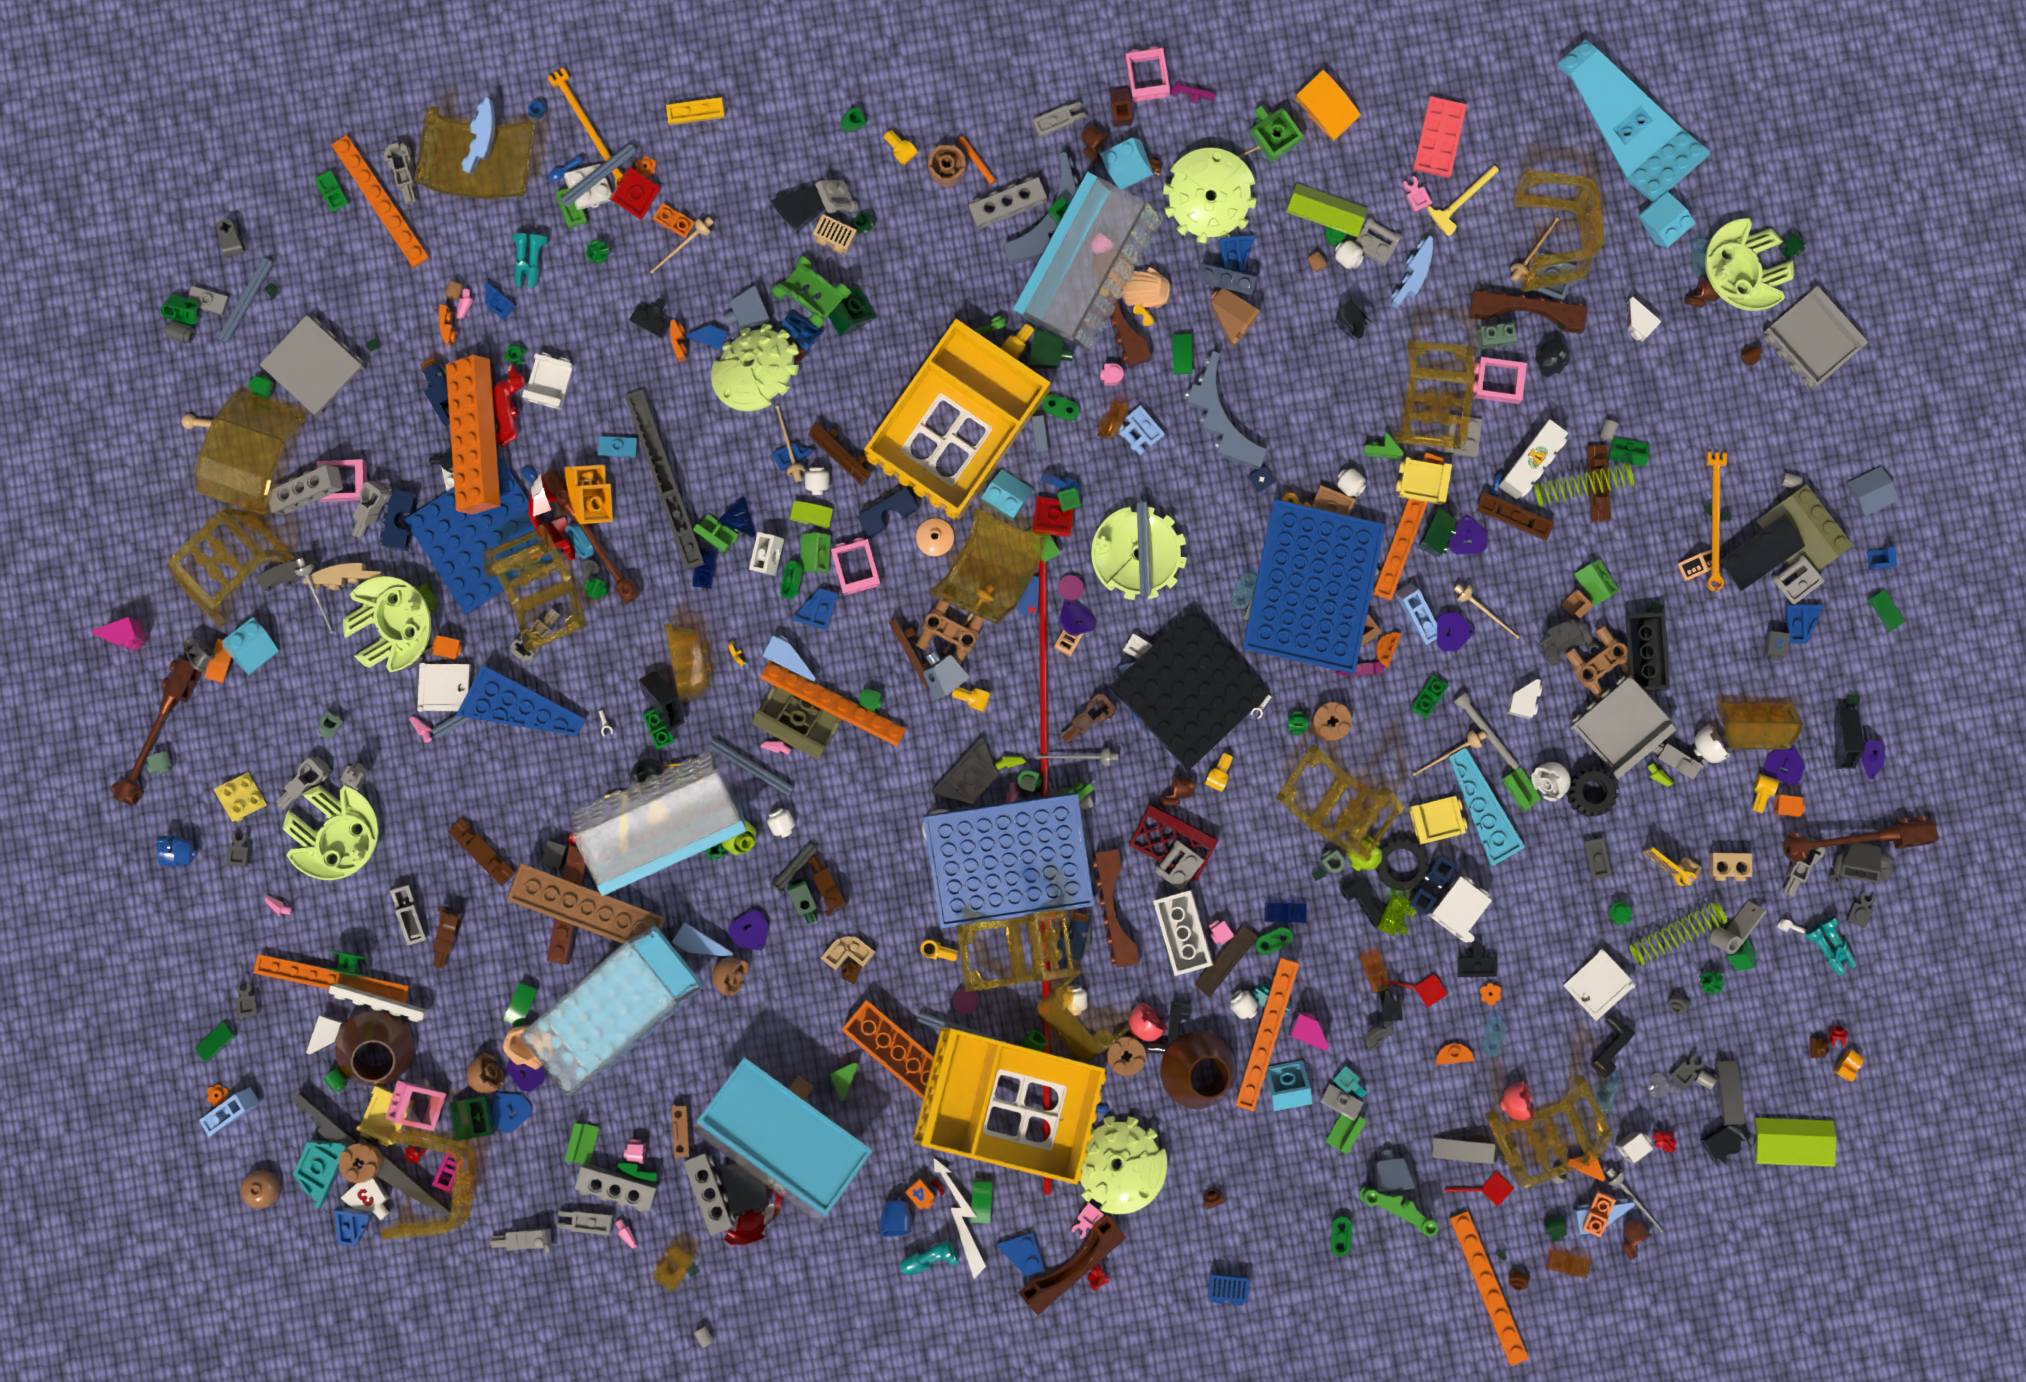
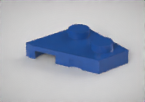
M1255 235L1218 239L1223 267L1232 270H1245L1246 261L1249 259L1250 250L1255 241Z
M792 311L784 318L781 324L805 351L822 336L824 331Z
M819 588L813 597L792 617V621L828 631L838 593Z
M1824 605L1785 606L1786 633L1790 634L1789 644H1806L1809 642L1812 635L1811 632L1818 622L1817 619L1820 612L1823 611Z
M337 1207L334 1210L338 1244L356 1247L361 1241L372 1211Z
M1033 1232L997 1243L998 1248L1025 1276L1044 1271Z

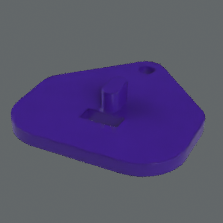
M1464 516L1456 525L1458 528L1455 535L1449 537V548L1454 554L1482 553L1487 548V533L1471 517ZM1464 541H1472V544H1464Z
M1068 599L1063 602L1059 621L1069 635H1080L1090 632L1095 628V620L1088 609Z
M1443 613L1437 619V646L1443 651H1457L1474 634L1475 630L1459 613ZM1447 628H1450V629L1448 630V632L1450 633V636H1447Z
M1867 739L1864 741L1865 751L1861 760L1868 778L1874 779L1884 764L1885 746L1881 741Z
M1787 744L1767 755L1764 773L1768 777L1793 785L1801 780L1805 766L1792 744ZM1780 767L1787 769V773L1779 771Z
M752 910L731 923L728 933L736 946L761 951L765 946L769 925L761 912ZM750 923L751 927L744 931L743 927Z
M510 1060L507 1064V1072L521 1091L532 1092L543 1084L548 1061L541 1065L539 1069H534L526 1064L516 1065ZM524 1071L527 1077L524 1078L520 1072Z

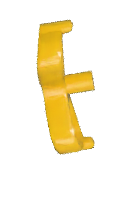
M1139 304L1135 305L1133 313L1143 315L1144 326L1155 324L1149 310H1146L1145 307Z
M733 641L729 642L728 647L736 662L740 666L745 665L746 662H743L738 656L742 651L735 652L732 645Z

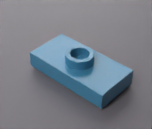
M599 436L598 456L637 458L638 439Z

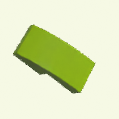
M793 501L789 519L806 525L810 523L828 528L833 509L807 502Z

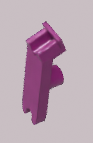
M1178 83L1170 89V94L1175 98L1179 93L1191 96L1190 102L1193 104H1198L1199 98L1215 101L1216 97L1215 93L1182 86Z
M1381 662L1357 663L1355 674L1337 672L1336 675L1384 674V669Z

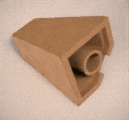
M1222 288L1220 291L1216 290L1211 296L1210 307L1230 346L1234 348L1256 322L1260 311L1227 289Z

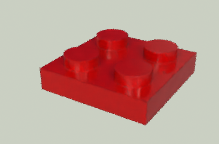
M627 167L609 200L637 219L642 220L659 192L660 187L631 167Z
M1036 497L1032 533L1070 537L1074 509L1062 512L1059 499Z

